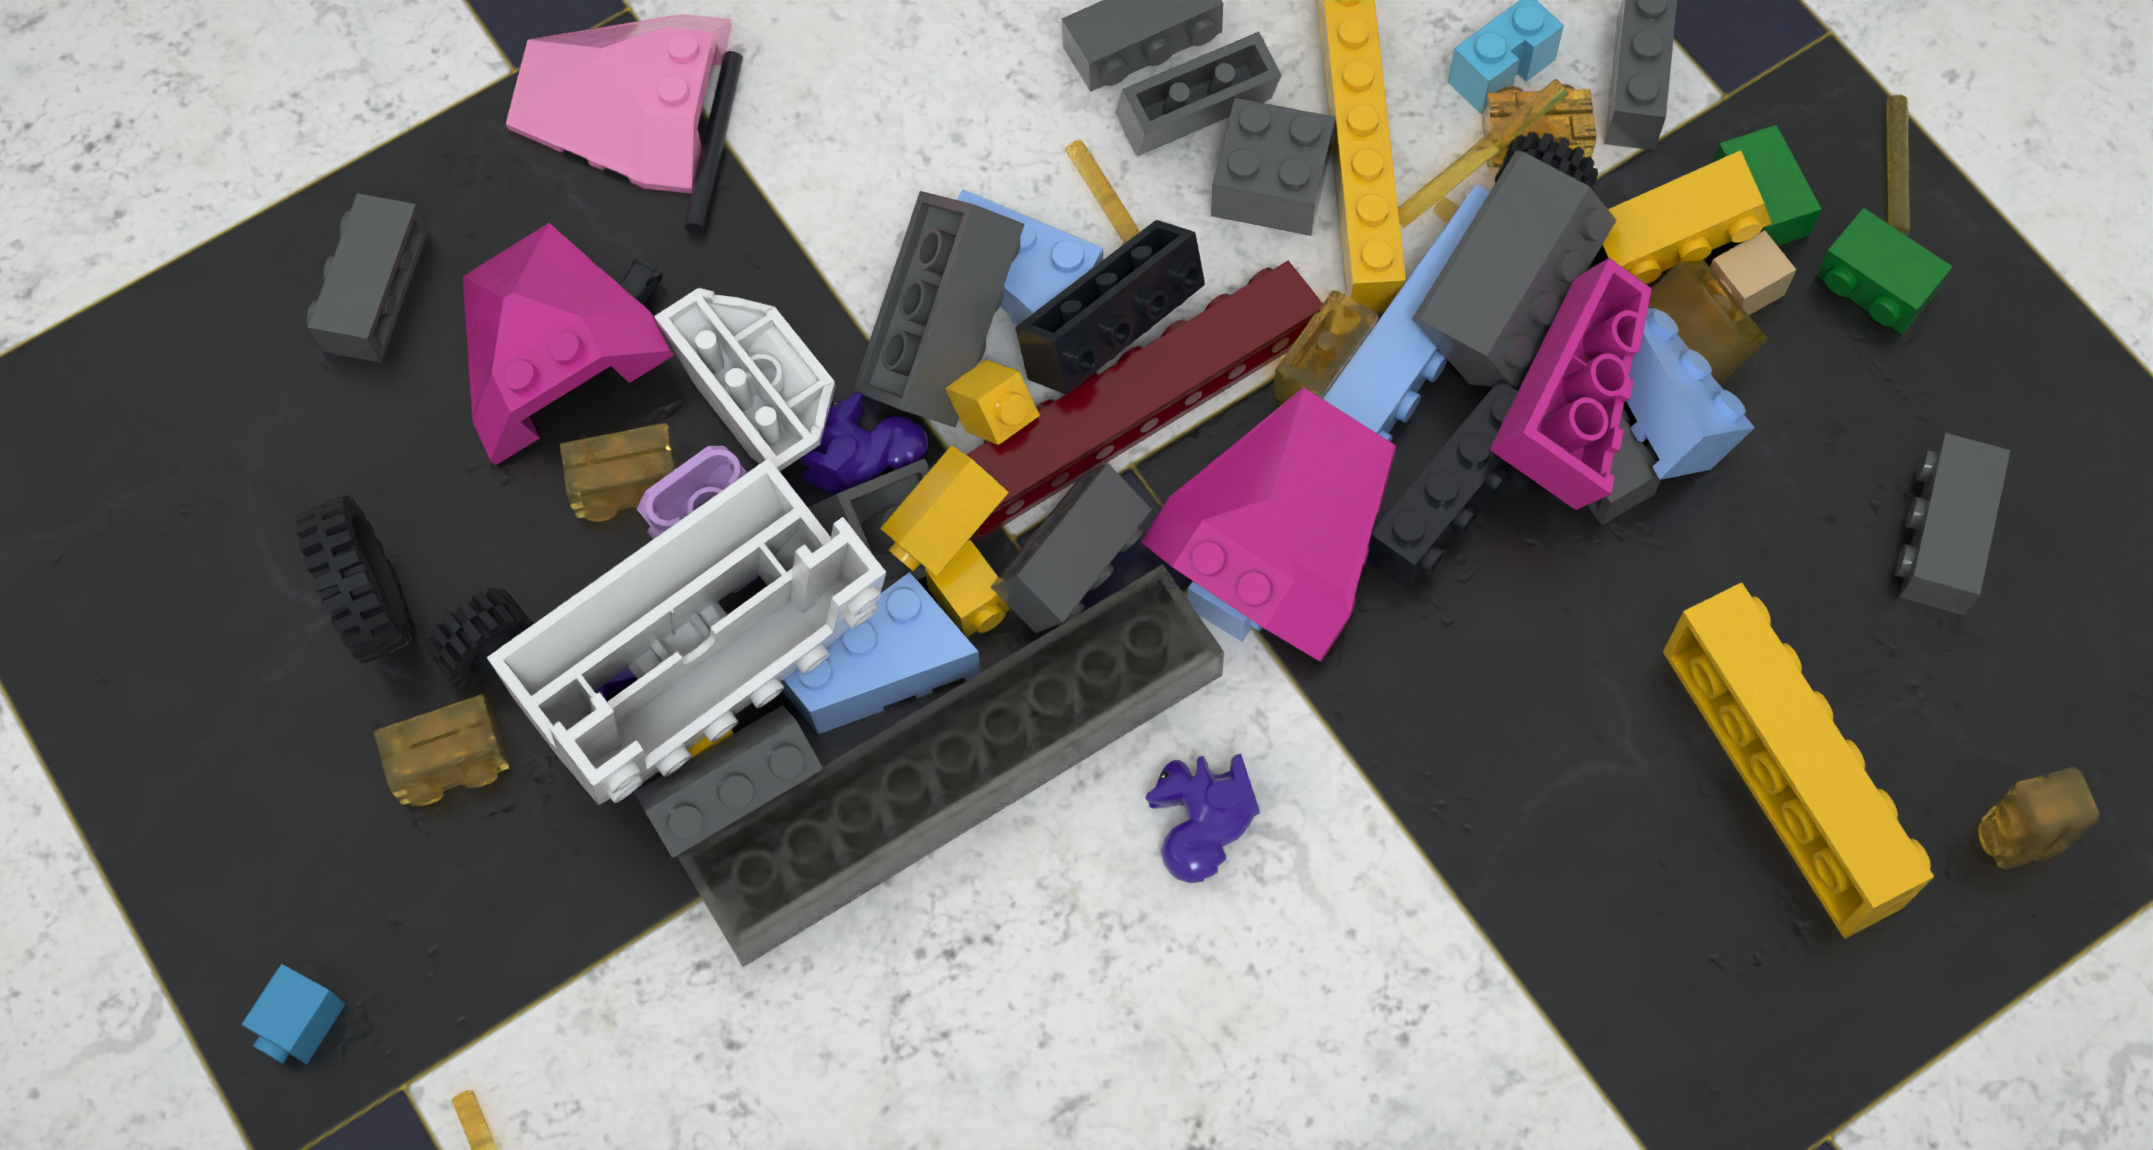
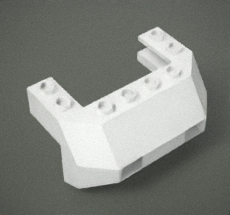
M768 458L489 655L487 659L526 716L599 805L609 799L617 803L630 795L643 781L649 779L658 771H660L663 777H666L683 766L692 757L688 749L703 738L707 737L712 743L724 736L737 725L738 720L735 718V715L752 702L756 708H760L770 702L784 690L785 687L781 681L794 671L799 669L805 675L825 661L830 655L826 649L849 627L851 629L858 627L879 609L875 603L882 596L881 590L886 571L843 517L833 523L832 535L830 537ZM756 574H759L767 587L727 615L718 602ZM627 667L637 678V681L608 702L600 692L598 694L594 692Z

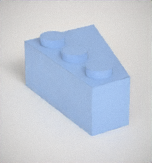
M964 189L957 198L959 201L980 206L1025 224L1020 237V250L1015 260L1011 263L1003 287V300L1000 305L1011 316L1012 322L1015 325H1019L1103 260L1102 247Z
M1648 308L1640 351L1633 355L1629 378L1633 379L1634 382L1630 400L1626 402L1637 420L1630 429L1637 441L1644 442L1646 439L1649 440L1659 458L1653 469L1660 480L1711 470L1755 427L1744 415L1746 410L1742 402L1731 392L1723 390L1710 374L1712 368L1708 361L1698 352L1689 349L1678 336L1679 330L1674 320L1661 310Z
M910 572L881 593V598L875 603L879 609L869 619L854 629L849 627L826 648L830 655L825 661L805 675L797 669L781 681L785 687L784 693L817 734L884 711V706L916 695V698L931 694L933 693L932 689L958 679L965 678L967 681L982 675L977 649Z

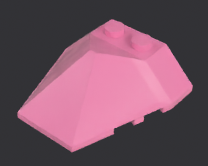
M679 14L529 39L524 51L506 126L513 132L559 152H563L565 149L586 158L589 165L604 170L606 167L629 177L631 183L642 188L692 194L702 151V144L697 130L711 66H721L723 55L727 49L732 27L731 19Z

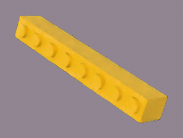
M1317 0L1328 115L1336 117L1332 156L1348 314L1385 312L1406 283L1375 0Z

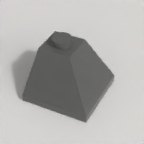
M925 459L840 492L808 507L830 537L832 535L833 523L842 517L847 521L886 571L881 593L909 572L916 580L926 576V567L922 564L913 572L889 551L895 541L880 529L930 471Z

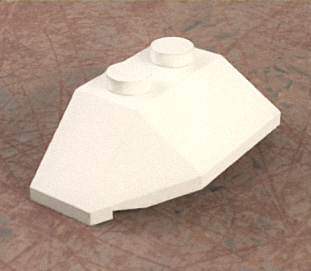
M697 288L654 316L658 326L692 382L753 460L761 464L769 458L776 468L781 471L820 445L836 388L835 381L774 306L738 297L715 295L713 291Z

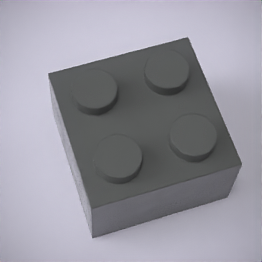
M1234 98L1212 184L1211 216L1311 236L1332 150L1336 117Z

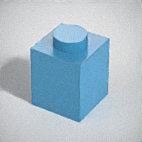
M281 964L241 1025L258 1036L253 1047L283 1064L288 1055H291L308 1064L346 1004L330 990Z

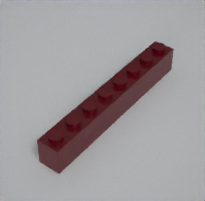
M1288 260L1275 269L1269 267L1259 271L1249 280L1245 287L1232 295L1227 293L1219 295L1206 306L1202 313L1188 321L1179 320L1171 324L1159 339L1144 348L1142 346L1131 348L1119 358L1116 365L1101 374H1092L1079 387L1073 389L1067 395L1062 396L1056 401L1049 399L1036 406L1040 416L1004 442L997 445L985 440L983 445L966 454L1009 492L968 540H971L973 544L977 543L1075 483L1081 475L1106 464L1322 332L1325 305Z

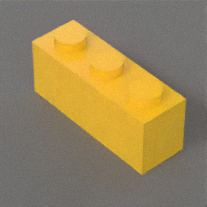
M1740 150L1608 209L1617 221L1605 239L1603 246L1608 258L1612 259L1643 283L1648 284L1656 280L1662 274V271L1681 263L1693 264L1705 259L1713 249L1731 241H1747L1758 235L1763 227L1772 223L1765 203Z

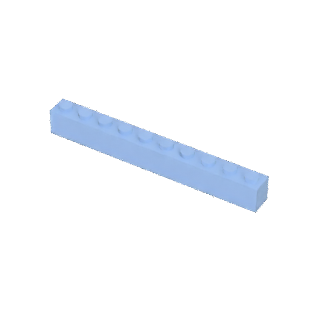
M1477 184L1323 398L1390 442L1393 436L1389 432L1399 419L1405 423L1415 411L1421 399V395L1417 392L1427 379L1432 383L1435 382L1448 361L1412 318L1490 191ZM1194 581L1188 587L1187 608L1239 641L1243 642L1252 628L1258 631L1263 628Z

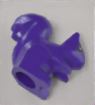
M859 392L854 393L847 399L831 403L821 443L814 448L820 452L810 451L799 458L801 462L809 467L805 470L802 478L806 483L831 495H836L878 478L888 466L897 470L919 461L922 456H925L928 448L927 434L916 421L906 416L885 418L871 432L861 428L858 425L864 413L862 395Z
M1241 753L1232 757L1230 770L1220 775H1214L1211 772L1204 756L1197 758L1195 776H1192L1191 771L1184 762L1173 760L1162 770L1156 787L1146 795V801L1149 802V807L1152 809L1184 805L1188 820L1173 827L1166 835L1162 843L1161 855L1169 873L1176 879L1188 883L1203 882L1204 879L1217 874L1218 866L1226 860L1223 847L1238 840L1245 833L1253 818L1260 814Z

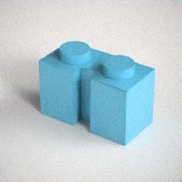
M1519 0L1454 48L1448 83L1483 115L1512 93L1517 74L1527 82L1556 60L1564 25L1537 0Z

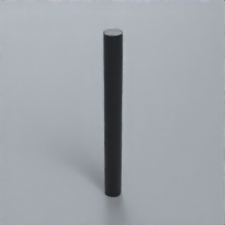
M726 51L722 59L684 226L691 233L701 234L705 231L743 62V56L735 51Z

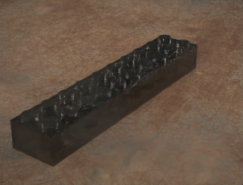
M1162 564L825 765L823 770L694 845L677 857L742 967H745L1218 679L1223 674L1224 651Z

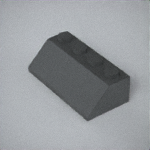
M1515 151L1412 320L1470 385L1494 387L1501 379L1516 389L1539 351L1574 278L1587 271L1617 220L1590 186L1523 151Z
M920 191L853 391L900 410L956 428L959 417L945 388L976 367L984 356L986 337L994 313L1002 303L1003 287L1011 263L1019 253L1020 237L1025 224L971 203Z

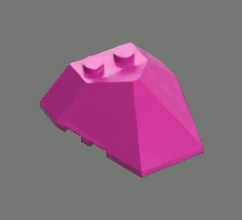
M550 223L463 276L472 421L490 461L495 466L540 438L530 415L598 373L612 366L630 383L674 356L654 315Z
M1303 387L1174 492L1166 501L1141 540V543L1174 569L1261 627L1322 662L1352 616L1356 601V590L1363 565L1366 564L1371 534L1376 516L1380 512L1397 446Z

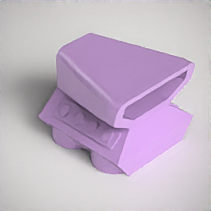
M707 446L647 489L637 507V511L651 526L647 530L650 537L655 539L744 476L747 472L741 466L738 458L728 451L725 446ZM756 574L754 577L749 579L747 582L738 587L732 593L738 592L739 590L744 588L746 585H748L757 577H759V574Z

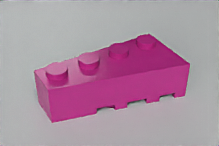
M1610 258L1574 278L1489 449L1575 510L1612 494L1615 476L1611 475L1610 471L1614 453L1620 451L1624 430L1620 429L1619 425L1624 402L1630 400L1634 380L1629 378L1633 355L1640 351L1652 288Z

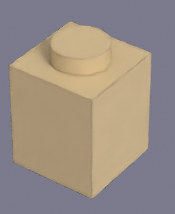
M1764 230L1755 237L1714 258L1703 285L1711 304L1716 309L1723 310L1733 324L1783 297L1792 281L1796 268Z

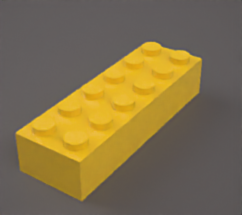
M1741 582L1683 611L1663 650V654L1839 932L1846 939L1903 909L1934 878L1930 871L1931 863L1922 845L1915 839H1909L1898 822L1897 809L1890 796L1884 790L1877 789L1864 770L1865 761L1858 747L1851 740H1845L1833 722V712L1826 698L1818 691L1813 692L1801 673L1802 666L1796 652L1790 645L1782 644L1770 626V615L1763 602L1756 596L1751 597Z

